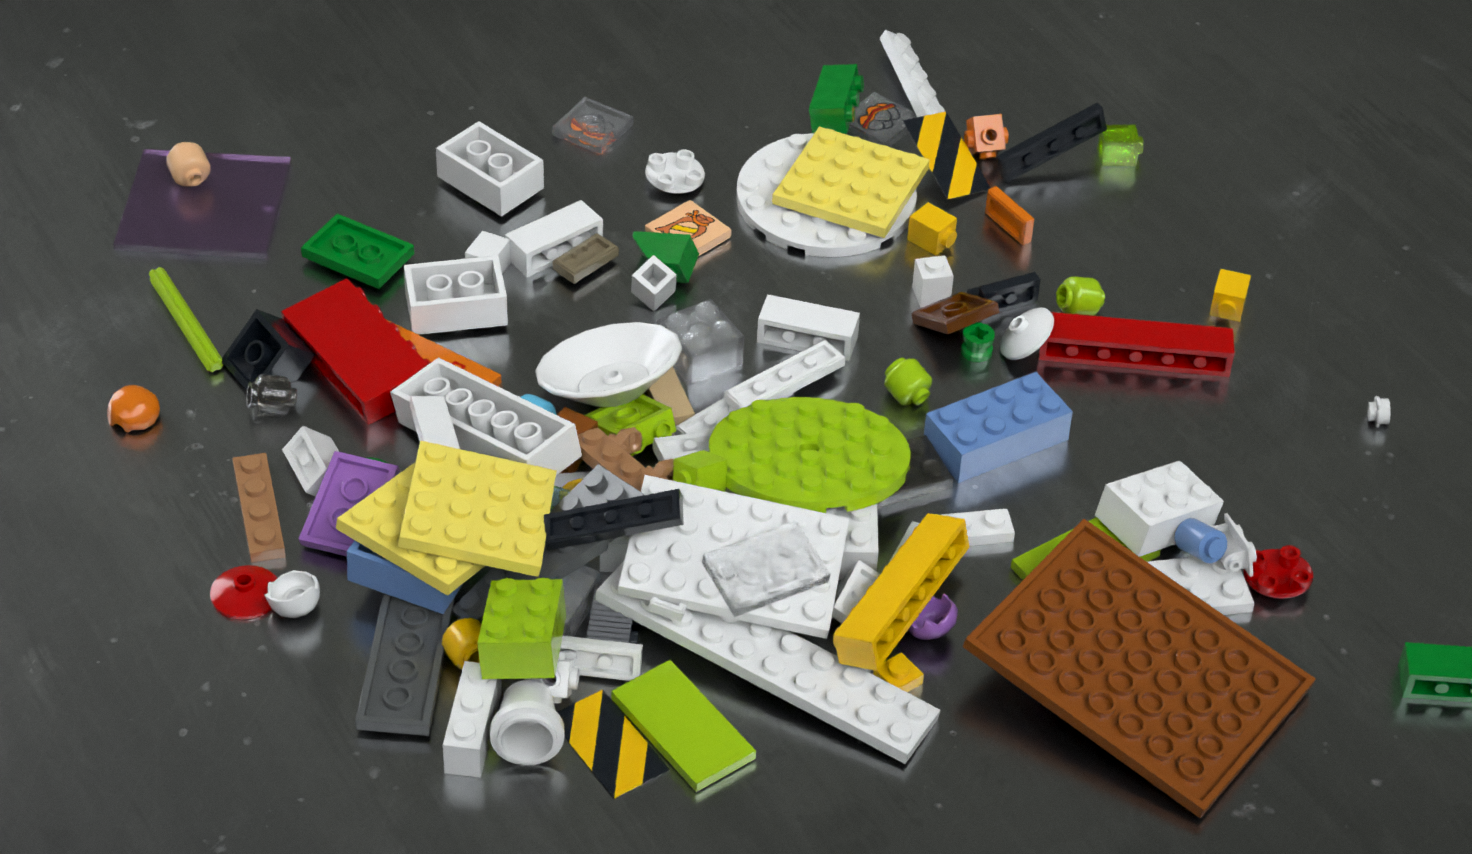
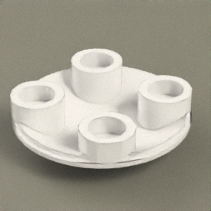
M682 149L677 153L651 154L648 158L645 174L648 181L662 191L687 193L702 185L705 171L702 165L694 159L695 155L692 151Z

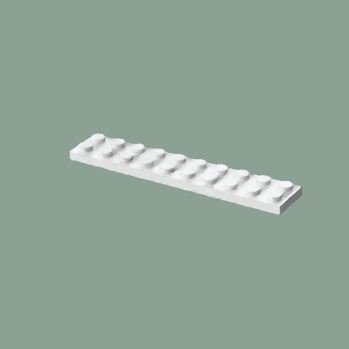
M624 561L596 590L595 600L622 613L635 622L906 764L938 720L940 709L859 667L839 664L838 656L788 630L686 609L682 621L672 620L648 612L650 601L617 594Z

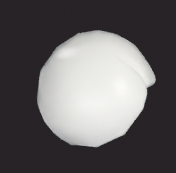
M293 570L282 574L274 582H269L268 593L265 594V597L271 609L281 617L298 618L306 616L315 608L320 597V585L315 575L305 571Z

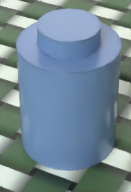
M1195 518L1184 520L1175 532L1177 547L1206 563L1217 562L1226 552L1227 538L1225 534Z

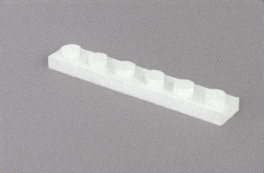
M885 30L879 39L916 116L921 117L945 112L935 96V90L927 80V74L920 66L919 58L914 53L909 38L902 33L895 34Z

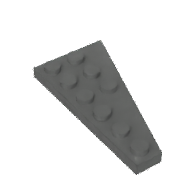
M598 464L550 513L633 498L645 494ZM616 538L554 550H547L544 546L539 577L493 567L452 607V613L457 619L470 617L477 619L482 624L491 580L505 578L514 580L552 579L555 576L562 579L607 551L608 543Z

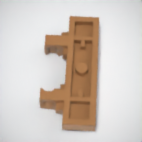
M634 427L622 429L617 435L609 434L607 436L599 428L590 429L578 434L582 453L580 458L593 469L599 464L640 492L645 475L673 481V459L659 461L654 468L651 466L645 468L630 455L640 451L642 447V434Z

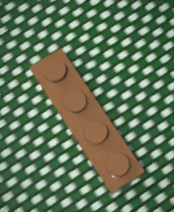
M266 453L232 458L251 563L285 558V547Z

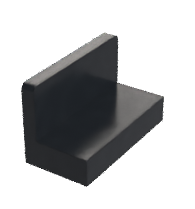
M1035 272L968 289L967 293L998 302L999 312L1002 313L1037 303L1041 279Z

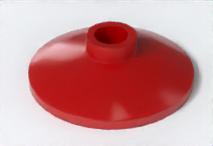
M245 565L231 568L219 575L213 582L210 590L212 605L220 614L231 619L249 620L263 616L272 610L265 594L268 593V583L274 582L277 577L271 571L259 566Z

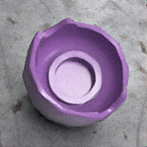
M945 593L942 594V599H937L933 596L908 631L914 637L922 640L940 638L955 626L958 609Z

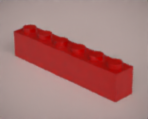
M1051 312L1054 316V327L1048 339L1039 348L1038 360L1230 377L1234 359L1233 328Z

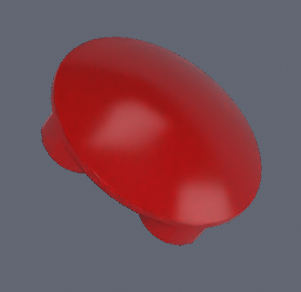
M1286 545L1281 549L1256 550L1257 560L1253 562V576L1250 577L1244 569V577L1249 586L1260 594L1272 598H1292L1301 595L1309 589L1313 581V571L1309 563L1300 556L1301 552L1298 548Z

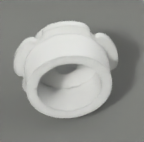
M1375 396L1374 402H1368V421H1375L1377 428H1379L1380 424L1390 423L1389 398L1380 399V397Z

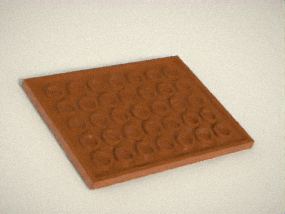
M1083 519L972 631L963 644V648L1199 818L1206 813L1310 690L1316 678L1086 519Z

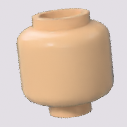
M178 143L170 150L166 158L168 169L174 181L180 186H197L205 181L210 174V163L202 147L196 143Z

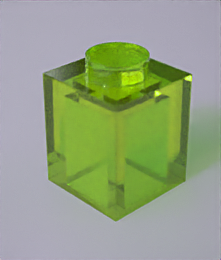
M1106 125L1107 130L1099 134L1097 145L1101 166H1136L1138 154H1142L1144 148L1143 137L1138 136L1136 125Z

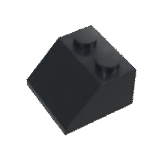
M256 309L223 355L222 363L252 397L258 398L297 381L315 354L282 318Z

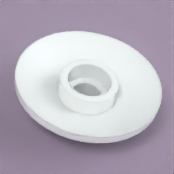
M1038 307L1014 318L1001 338V353L1010 360L1022 359L1034 353L1045 343L1053 330V314L1046 308Z

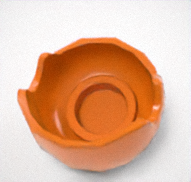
M127 385L114 392L107 409L109 424L112 427L118 424L127 433L132 430H145L154 425L160 414V404L156 395L138 385Z

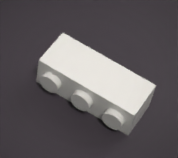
M580 200L505 234V238L510 239L511 263L526 277L543 271L552 266L553 260L596 233L603 236V219Z
M767 295L758 318L757 342L804 351L826 340L845 356L846 361H850L858 338L860 313Z
M464 662L443 742L445 774L478 778L482 776L490 743V725L498 711L502 689L501 679H482L480 663Z

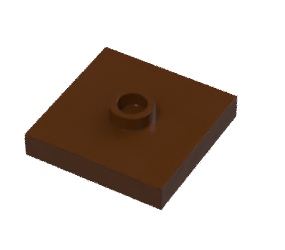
M959 292L913 311L911 315L913 324L950 334L1000 312L998 302Z

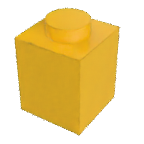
M928 202L909 216L907 240L937 256L945 248H949L954 244L957 238V218Z
M1220 269L1209 315L1240 322L1251 275Z

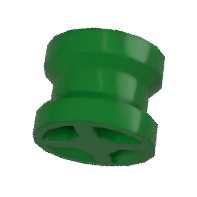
M974 323L964 328V341L961 345V354L964 358L980 363L991 358L993 353L992 344L995 338V332L992 327L984 323Z

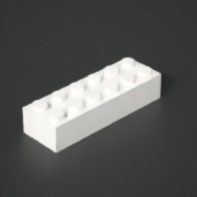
M439 357L390 392L398 422L416 432L409 406L411 396H444L461 450L557 470L556 476L582 456L574 423Z

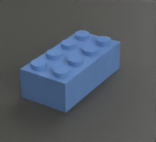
M1034 372L926 413L923 442L954 479L960 483L1067 441L1069 439L1073 411L1041 376Z

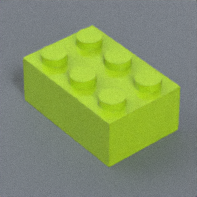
M505 578L491 580L477 642L482 679L555 678L566 620L563 579L538 578L535 580H514Z

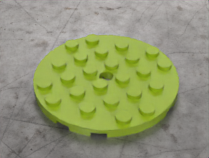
M810 397L755 400L750 406L730 412L728 416L716 425L709 439L708 452L727 459L726 487L735 494L826 513L827 508L844 507L849 512L877 504L900 489L910 469V448L901 431L890 423L888 418L865 409L859 403H845Z

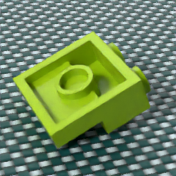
M643 394L629 403L615 407H601L584 415L597 421L598 428L607 436L609 434L617 435L622 429L636 428L642 434V447L640 451L631 453V456L641 453L646 446L653 444L654 438L671 436L672 433L677 431L672 408Z

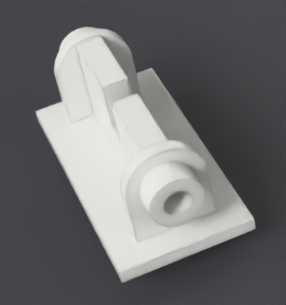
M1225 513L1224 524L1211 525V527L1223 532L1227 538V549L1220 561L1228 571L1236 572L1240 569H1245L1248 575L1252 577L1253 562L1257 560L1255 547L1251 541L1248 542L1241 526L1239 524L1236 525L1228 513Z

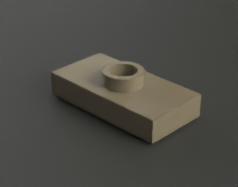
M596 233L553 260L552 267L557 273L575 284L619 256V247Z

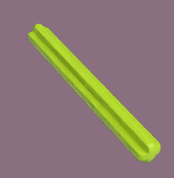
M158 267L156 270L151 269L149 272L150 282L206 370L212 373L215 370H221L223 367L222 357L165 269L162 267Z

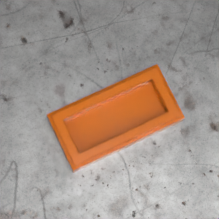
M997 186L988 189L985 213L1020 244L1026 245L1032 240L1034 218Z

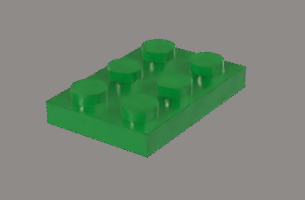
M337 213L301 247L302 257L380 289L414 255V245Z

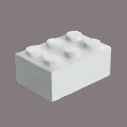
M479 121L436 148L437 177L500 216H503L544 189L543 160Z
M498 255L404 265L405 294L412 332L421 335L508 325L507 295Z
M1179 460L1106 484L1095 516L1133 553L1140 557L1175 545V532L1178 526L1186 519L1195 518L1209 526L1215 525L1224 501Z

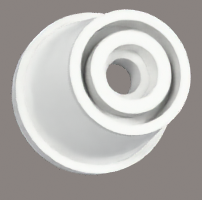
M523 680L512 684L505 691L500 710L495 714L490 725L491 745L500 757L518 765H536L550 760L562 748L564 742V723L556 712L550 690L544 684L533 680Z

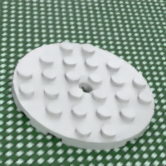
M814 133L793 134L790 137L768 144L753 154L739 173L736 199L739 211L745 222L753 230L758 229L764 233L767 241L786 250L789 246L804 249L805 255L845 257L876 250L881 247V242L889 238L895 240L908 227L909 216L915 213L917 190L912 194L886 237L882 238L772 204V194Z

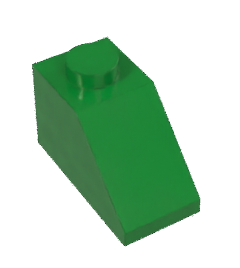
M633 232L632 237L646 261L654 255L677 274V283L689 282L699 256V252L690 234Z

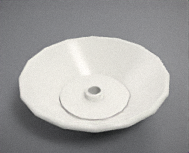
M642 322L610 324L584 331L560 342L542 357L535 373L538 385L555 396L597 407H615L629 403L645 393L675 365L682 351V346L678 335L662 325Z

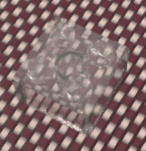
M711 299L656 319V325L664 326L679 337L682 351L673 368L687 386L743 365L744 335Z

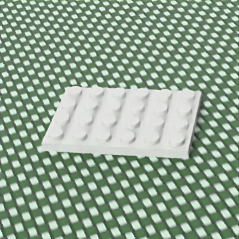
M645 475L641 492L645 495L680 489L683 495L684 525L630 536L617 594L648 601L653 597H657L660 600L678 606L680 603L687 606L686 609L827 639L849 518Z

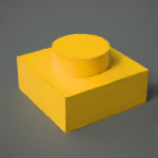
M902 652L885 661L878 671L873 670V675L905 692H909L923 684L924 674Z

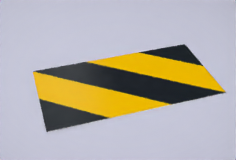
M947 111L902 120L923 158L930 159L929 169L947 199L988 191L991 188Z
M603 689L557 711L564 723L565 739L614 799L670 771Z

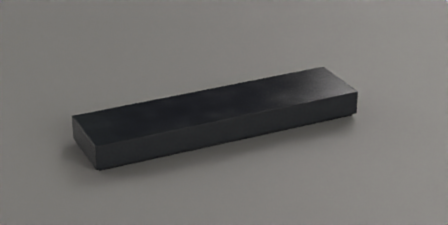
M1095 103L997 155L1001 178L1008 183L1106 131L1107 126L1103 107L1099 103Z
M674 489L544 514L545 547L547 550H554L684 525L683 495L680 489Z

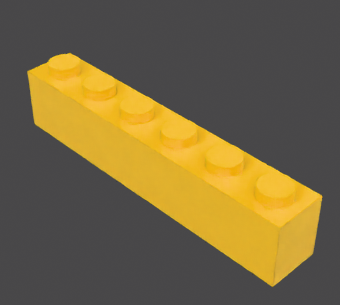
M927 513L920 524L914 528L913 533L906 542L900 546L893 559L883 568L879 577L869 586L862 599L852 608L841 626L835 630L833 645L837 651L839 664L878 671L969 549L965 519Z

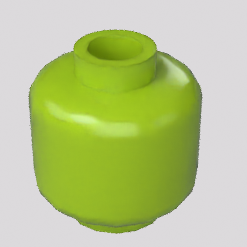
M1071 276L1065 279L1058 287L1056 302L1063 313L1095 316L1105 302V293L1096 279Z
M902 357L894 361L886 369L884 386L901 405L906 406L914 403L918 406L930 396L929 389L932 385V377L916 359L909 358L905 360Z

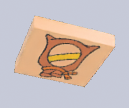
M691 200L645 225V232L690 234L699 252V256L731 238V229Z

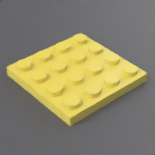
M819 127L772 194V204L885 238L928 171L930 159L893 149L886 145L866 141L859 137L836 132L832 129Z
M420 440L397 547L539 577L546 540L544 514L550 513L557 470Z
M414 462L339 516L336 529L448 596L485 567V565L397 547L415 467Z

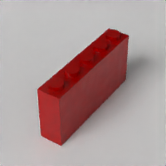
M347 278L281 311L282 319L315 354L311 363L367 425L395 412L390 392L431 363L429 359H423L418 354L412 341H406L401 336L398 327L393 322L389 323L384 318L381 309L376 304L372 305L367 300L364 291L360 287L356 288Z

